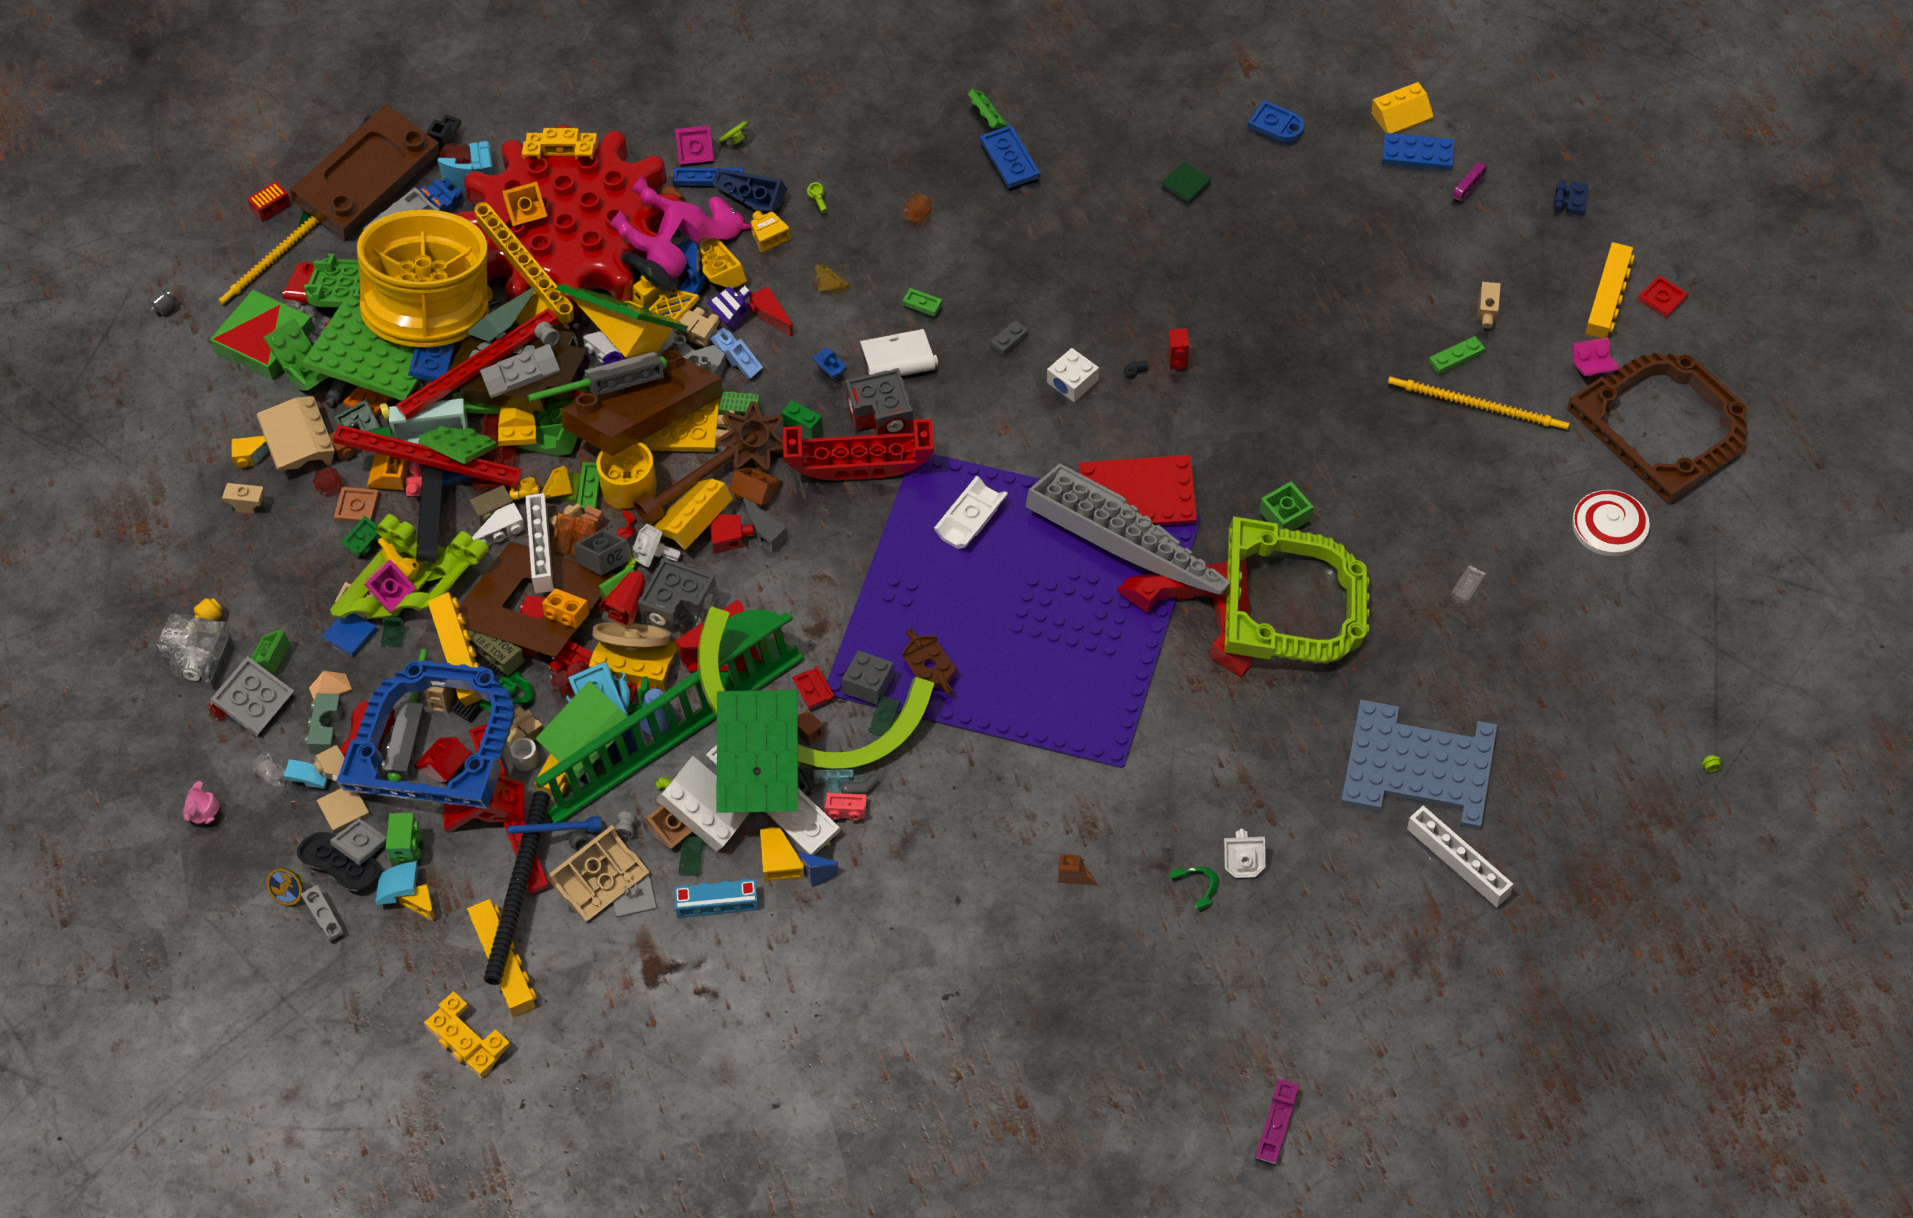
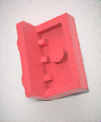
M827 793L826 805L824 806L825 814L834 820L839 818L854 821L865 819L867 795Z

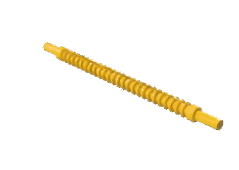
M312 216L308 218V221H304V224H301V228L298 227L297 231L294 230V234L291 233L290 237L286 238L287 240L279 243L276 249L269 252V256L266 255L265 259H261L262 262H258V265H254V268H251V272L247 271V275H243L244 278L241 277L240 281H236V284L231 285L230 290L218 302L224 305L234 295L240 294L241 289H245L244 286L247 287L248 283H252V280L256 279L255 276L259 277V273H263L262 270L266 271V267L269 268L270 264L274 263L273 261H277V258L284 255V251H288L287 248L291 249V245L294 246L295 242L299 241L298 239H302V236L306 235L305 233H309V230H312L320 222Z
M1389 377L1388 384L1406 388L1407 391L1414 390L1415 393L1419 391L1420 394L1423 392L1425 395L1430 394V397L1434 395L1435 398L1439 396L1440 399L1445 398L1446 401L1450 399V402L1454 400L1455 403L1460 402L1461 405L1463 403L1466 406L1470 404L1471 407L1476 406V409L1481 407V410L1485 408L1486 411L1491 410L1492 413L1494 411L1497 414L1501 412L1502 415L1507 414V417L1512 415V418L1516 416L1517 419L1522 418L1523 421L1527 419L1528 422L1530 420L1533 423L1538 422V425L1542 423L1545 427L1554 426L1565 430L1569 428L1570 423L1552 419L1549 415L1544 417L1543 414L1537 415V412L1533 414L1532 411L1528 413L1527 410L1522 411L1521 408L1517 410V407L1514 409L1512 406L1506 407V404L1504 406L1501 403L1497 405L1496 402L1491 403V400L1486 402V399L1482 401L1481 398L1475 399V396L1473 398L1470 395L1466 397L1465 394L1460 395V392L1455 394V391L1451 393L1450 390L1445 391L1444 388L1442 390L1439 387L1435 389L1434 386L1429 387V384L1424 386V383L1420 385L1419 382L1414 383V380L1410 379L1405 381Z

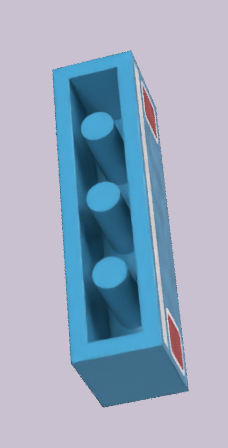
M755 879L674 887L677 918L758 910Z

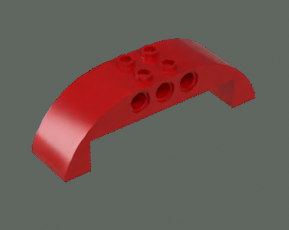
M932 419L913 420L914 433L803 439L801 426L783 427V458L794 470L823 480L874 479L901 475L918 468L934 453Z

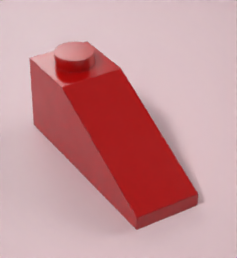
M769 287L754 292L749 296L750 302L748 305L751 307L750 311L755 313L758 319L789 336L793 335L792 322Z

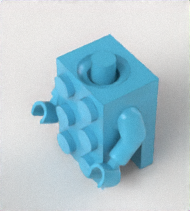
M603 662L568 677L575 695L590 680L625 714L630 716L627 710L630 704V690L624 672H622V678L617 679L616 675L613 678L608 664ZM568 695L566 696L567 700L570 702L572 699H570Z

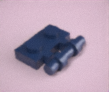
M1559 180L1555 190L1557 196L1554 198L1555 209L1560 211L1562 207H1566L1567 213L1585 215L1589 184L1571 182L1570 187H1566L1565 180ZM1564 195H1568L1569 198L1565 199Z

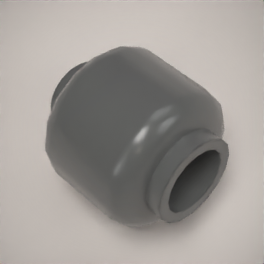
M158 289L149 298L151 304L149 308L156 315L158 313L166 315L176 306V298L167 289Z

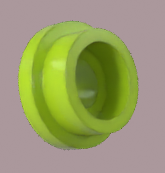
M1710 755L1704 759L1701 765L1706 772L1712 773L1721 768L1722 760L1718 756Z

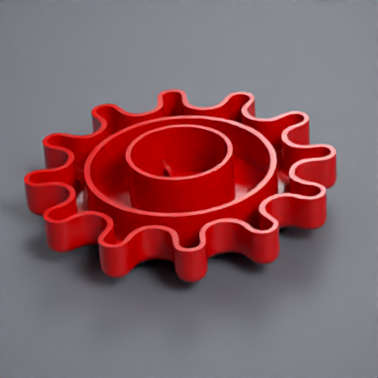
M559 125V126H557V127H555V128H571V127H569L568 125ZM615 130L605 134L598 143L593 159H590V156H578V159H575V156H544L543 151L540 159L537 156H526V159H523L522 143L511 139L504 142L501 148L502 159L506 169L504 172L497 175H488L473 171L465 176L464 185L469 202L475 205L483 202L489 204L556 285L564 283L585 290L602 288L609 291L615 299L621 301L632 299L634 278L630 269L634 265L624 262L621 259V255L624 251L630 250L638 256L647 259V253L636 249L627 239L621 237L618 230L611 227L610 223L615 215L622 211L633 228L646 236L656 237L657 233L655 231L660 228L664 211L656 206L643 203L640 195L632 192L631 189L640 176L646 179L648 187L654 191L664 186L667 182V175L662 158L652 155L635 163L625 162L628 157L626 139L623 133ZM537 181L547 217L512 226L505 207L502 191ZM658 194L672 201H681L675 194ZM475 210L456 213L455 215L461 216L476 225L486 238L487 282L497 277L509 278L505 285L507 302L531 289L530 285L477 223ZM563 293L573 305L574 317L580 315L583 311L570 295Z

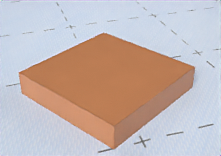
M342 487L334 514L335 522L358 523L364 516L373 521L379 491L375 489Z

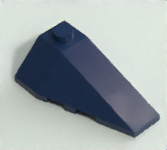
M717 168L712 183L717 188L753 209L764 212H774L783 204L787 187L780 179Z

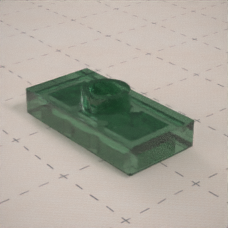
M881 695L868 730L869 733L882 736L891 728L900 706L899 700Z
M685 837L682 839L679 875L699 876L703 840L700 837Z

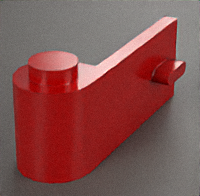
M307 261L297 263L286 289H283L282 296L286 303L309 304L306 299L304 285L309 283L314 271L312 263Z

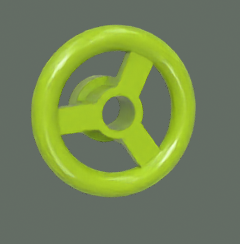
M743 121L720 137L719 142L722 143L731 138L734 145L745 138L741 130L748 125V122Z

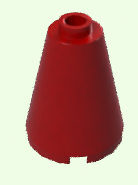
M639 571L629 572L599 604L600 611L603 613L605 610L609 613L607 617L619 624L627 625L630 623L631 626L635 621L638 601L642 597L646 580L644 575Z

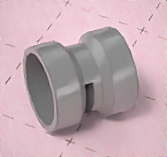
M541 322L535 328L534 333L544 345L550 344V346H553L558 342L560 335L548 322Z
M619 812L617 814L615 830L620 838L629 839L633 837V826L636 824L637 816L630 812Z

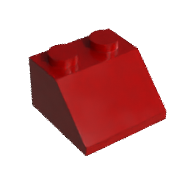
M439 737L414 766L437 782H448L455 776V771L465 765V761L471 755V752L457 737Z

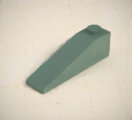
M529 289L486 315L467 332L488 342L495 338L497 340L506 335L505 331L511 327L535 289Z

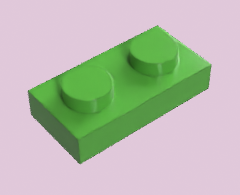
M910 288L902 300V305L935 317L942 306V299Z

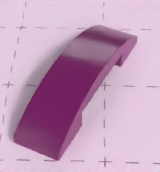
M1278 1079L1255 1158L1276 1164L1299 1088L1298 1084Z

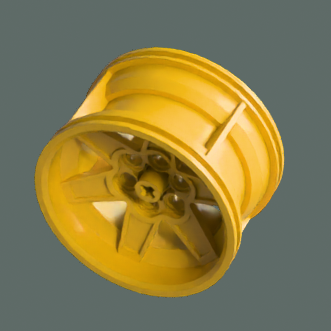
M408 210L382 217L370 224L361 233L357 242L360 312L365 325L379 337L396 344L412 347L447 345L470 336L467 331L488 315L487 241L482 231L469 220L438 210Z

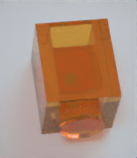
M916 192L904 204L905 217L917 224L931 212V199L919 192Z

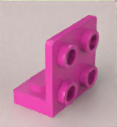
M1607 337L1572 343L1573 365L1583 375L1595 376L1596 373H1612L1614 370H1619V365L1610 357V342Z

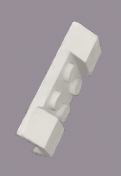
M976 476L934 527V530L942 541L957 549L964 548L991 519L1008 493L1005 491L997 493L986 487L980 477Z

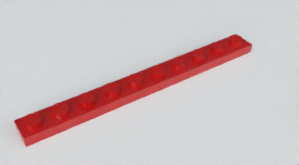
M547 308L396 405L397 410L408 420L481 373L480 370L494 365L536 338L535 328L541 322H548L552 327L558 324V317Z
M339 424L333 439V443L513 487L518 486L522 469L478 458L463 464L425 445Z
M487 724L468 730L476 753L479 750ZM500 759L499 763L502 765L500 774L507 777L502 761ZM523 819L516 822H503L507 832V827L525 825ZM507 832L515 856H517L523 833L509 834ZM535 853L527 885L530 895L549 888L537 853Z

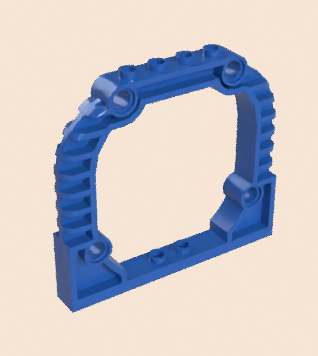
M429 660L409 662L404 670L395 673V677L384 680L381 683L382 686L373 692V696L369 699L368 707L364 712V718L360 723V729L356 734V740H351L336 782L344 791L488 809L502 768L499 762L503 756V750L507 744V738L510 735V729L514 722L515 710L511 696L500 684L493 671L486 667H469L465 664L452 665L447 662L441 664ZM430 686L474 690L481 699L491 701L490 718L477 754L467 758L465 770L450 780L447 788L429 786L425 783L411 784L407 781L394 782L383 780L378 771V766L383 759L381 752L378 750L379 742L392 708L407 692H423Z

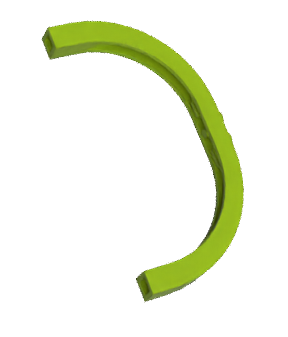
M710 606L699 639L698 671L705 697L717 716V691H724L719 675L718 653L721 637L730 612ZM918 677L913 678L905 704L897 720L884 735L873 743L847 752H823L798 745V767L801 764L825 770L850 769L871 763L892 752L906 740L918 725L929 702L934 683Z

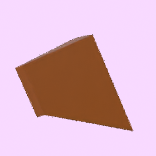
M1060 854L1058 883L1098 885L1081 861V855Z

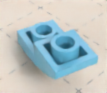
M289 759L284 773L285 780L304 782L306 787L325 789L328 779L324 778L321 773L318 774L313 764Z

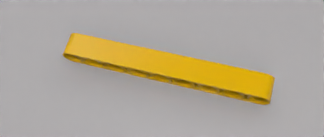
M484 202L475 206L477 223L530 287L535 289V293L558 317L559 321L563 324L571 323L574 319L572 303L562 292L555 290L557 285L490 205Z

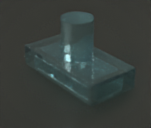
M814 770L813 778L815 783H828V793H840V783L854 782V771Z

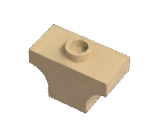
M227 483L222 499L223 502L231 504L236 512L254 514L256 506L261 504L265 490L262 486Z

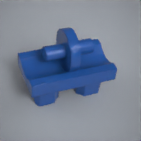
M827 347L823 348L820 353L812 356V360L833 381L842 377V373L847 370V366L836 357V353L830 351Z

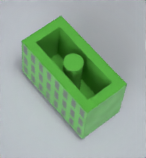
M723 392L719 408L720 415L731 410L735 411L734 414L744 417L751 401H755L760 410L759 395Z

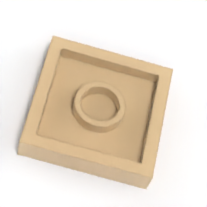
M340 788L317 800L334 834L347 828L358 818L364 820L370 817L358 792L344 791Z

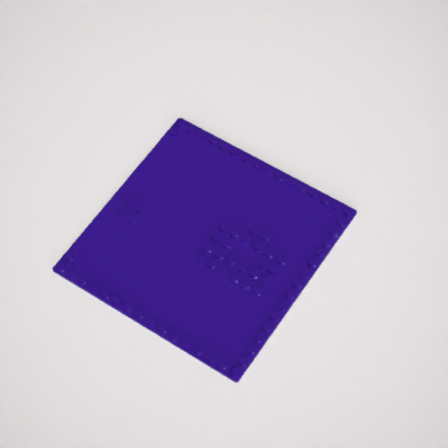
M932 454L921 466L904 474L827 680L834 698L900 714L912 680L915 678L902 655V651L911 641L906 634V630L913 628L917 636L936 635L938 643L952 664L957 666V673L949 682L954 693L947 696L943 689L933 688L921 719L1123 768L1177 597L1159 600L1147 613L1118 593L1117 589L1128 577L1155 572L1125 560L1027 508L1028 490L1040 478ZM978 476L986 487L997 493L1005 491L1008 495L978 535L974 536L966 547L957 549L942 541L934 527L974 478ZM1196 515L1197 524L1160 527L1177 539L1181 547L1192 550L1201 517ZM858 650L894 663V677L878 705L842 693V678ZM934 663L925 664V667L927 668H933L935 666Z

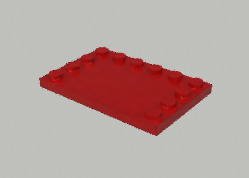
M1190 455L1078 462L1079 474L1123 496L1128 505H1134L1138 508V512L1142 516L1147 515L1155 526L1197 524Z

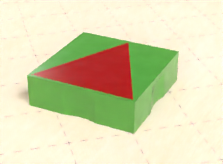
M252 290L211 337L210 342L214 353L235 363L243 364L252 371L273 380L282 370V367L263 337L293 318L296 319L307 337L315 331L312 318L307 314Z

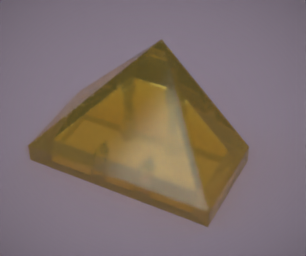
M815 265L818 292L848 288L851 285L827 265Z

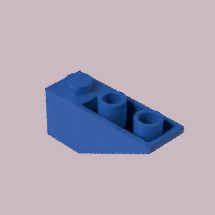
M688 239L676 245V247L686 257L687 264L683 272H686L688 277L699 285L701 284V257L697 245Z

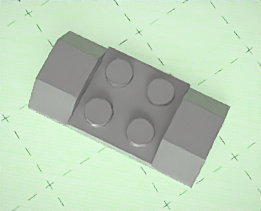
M550 344L523 352L480 370L491 398L561 372Z

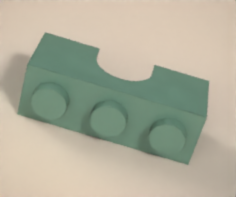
M316 693L315 701L311 703V711L313 713L312 717L308 720L309 734H306L305 745L308 746L311 754H320L336 745L337 736L334 728L324 727V725L329 721H340L343 703L339 694Z

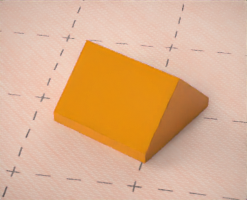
M537 181L502 191L505 207L512 226L547 217Z

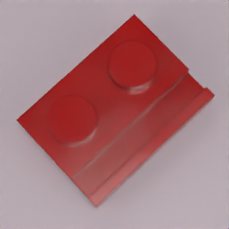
M815 666V669L807 670L792 677L793 683L809 711L827 703L830 699H835L818 666Z

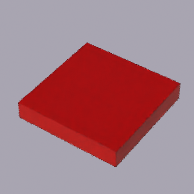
M1659 275L1638 295L1637 300L1667 319L1688 298V293Z

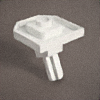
M646 524L639 531L633 546V557L637 562L647 567H650L654 555L678 561L681 552L659 542L663 532L649 524Z
M1241 828L1239 831H1236V838H1224V867L1235 878L1256 877L1266 867L1265 837H1248L1247 831Z

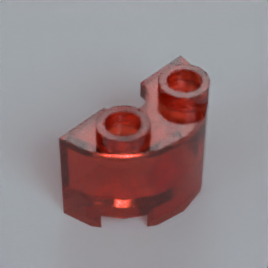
M453 143L440 150L439 158H456L457 164H469L472 162L470 146L462 143L463 146H453Z

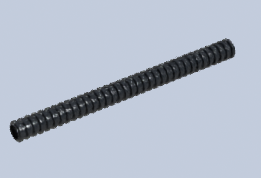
M544 791L533 793L525 825L544 824L551 799L548 793ZM541 832L523 833L512 877L510 878L495 933L496 936L492 944L493 947L489 955L490 958L486 966L487 969L483 980L490 985H500L502 983L503 973L505 972L509 950L511 949L512 939L517 927L516 923L520 915L519 912L521 911Z

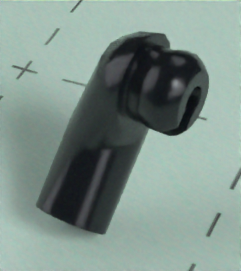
M1131 361L1124 368L1125 376L1132 377L1139 370H1148V361Z
M798 768V785L800 790L807 796L811 794L812 789L801 768Z

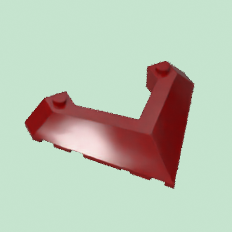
M1245 558L1244 560H1239V572H1242V578L1239 583L1241 596L1238 599V611L1246 612L1249 616L1247 563ZM1228 561L1206 565V567L1215 569L1227 579ZM1157 573L1128 577L1117 589L1118 593L1147 613L1159 600H1167V598L1212 597L1220 636L1213 642L1209 656L1240 678L1252 665L1251 656L1224 652L1227 589L1219 595Z

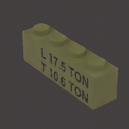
M467 629L471 636L470 646H473L479 655L490 663L492 662L505 675H510L525 662L522 656L523 651L518 645Z

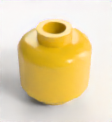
M205 598L194 607L196 615L193 618L199 625L211 626L221 618V611L223 609L215 599Z

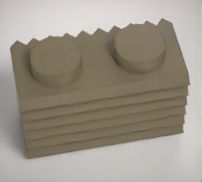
M504 485L469 500L480 525H483L496 510L513 503Z

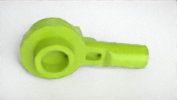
M818 182L811 183L807 188V195L812 199H816L821 213L824 214L828 211L822 198L824 188Z

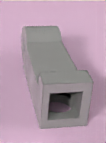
M315 885L301 893L304 904L329 942L342 936L343 931L318 886Z

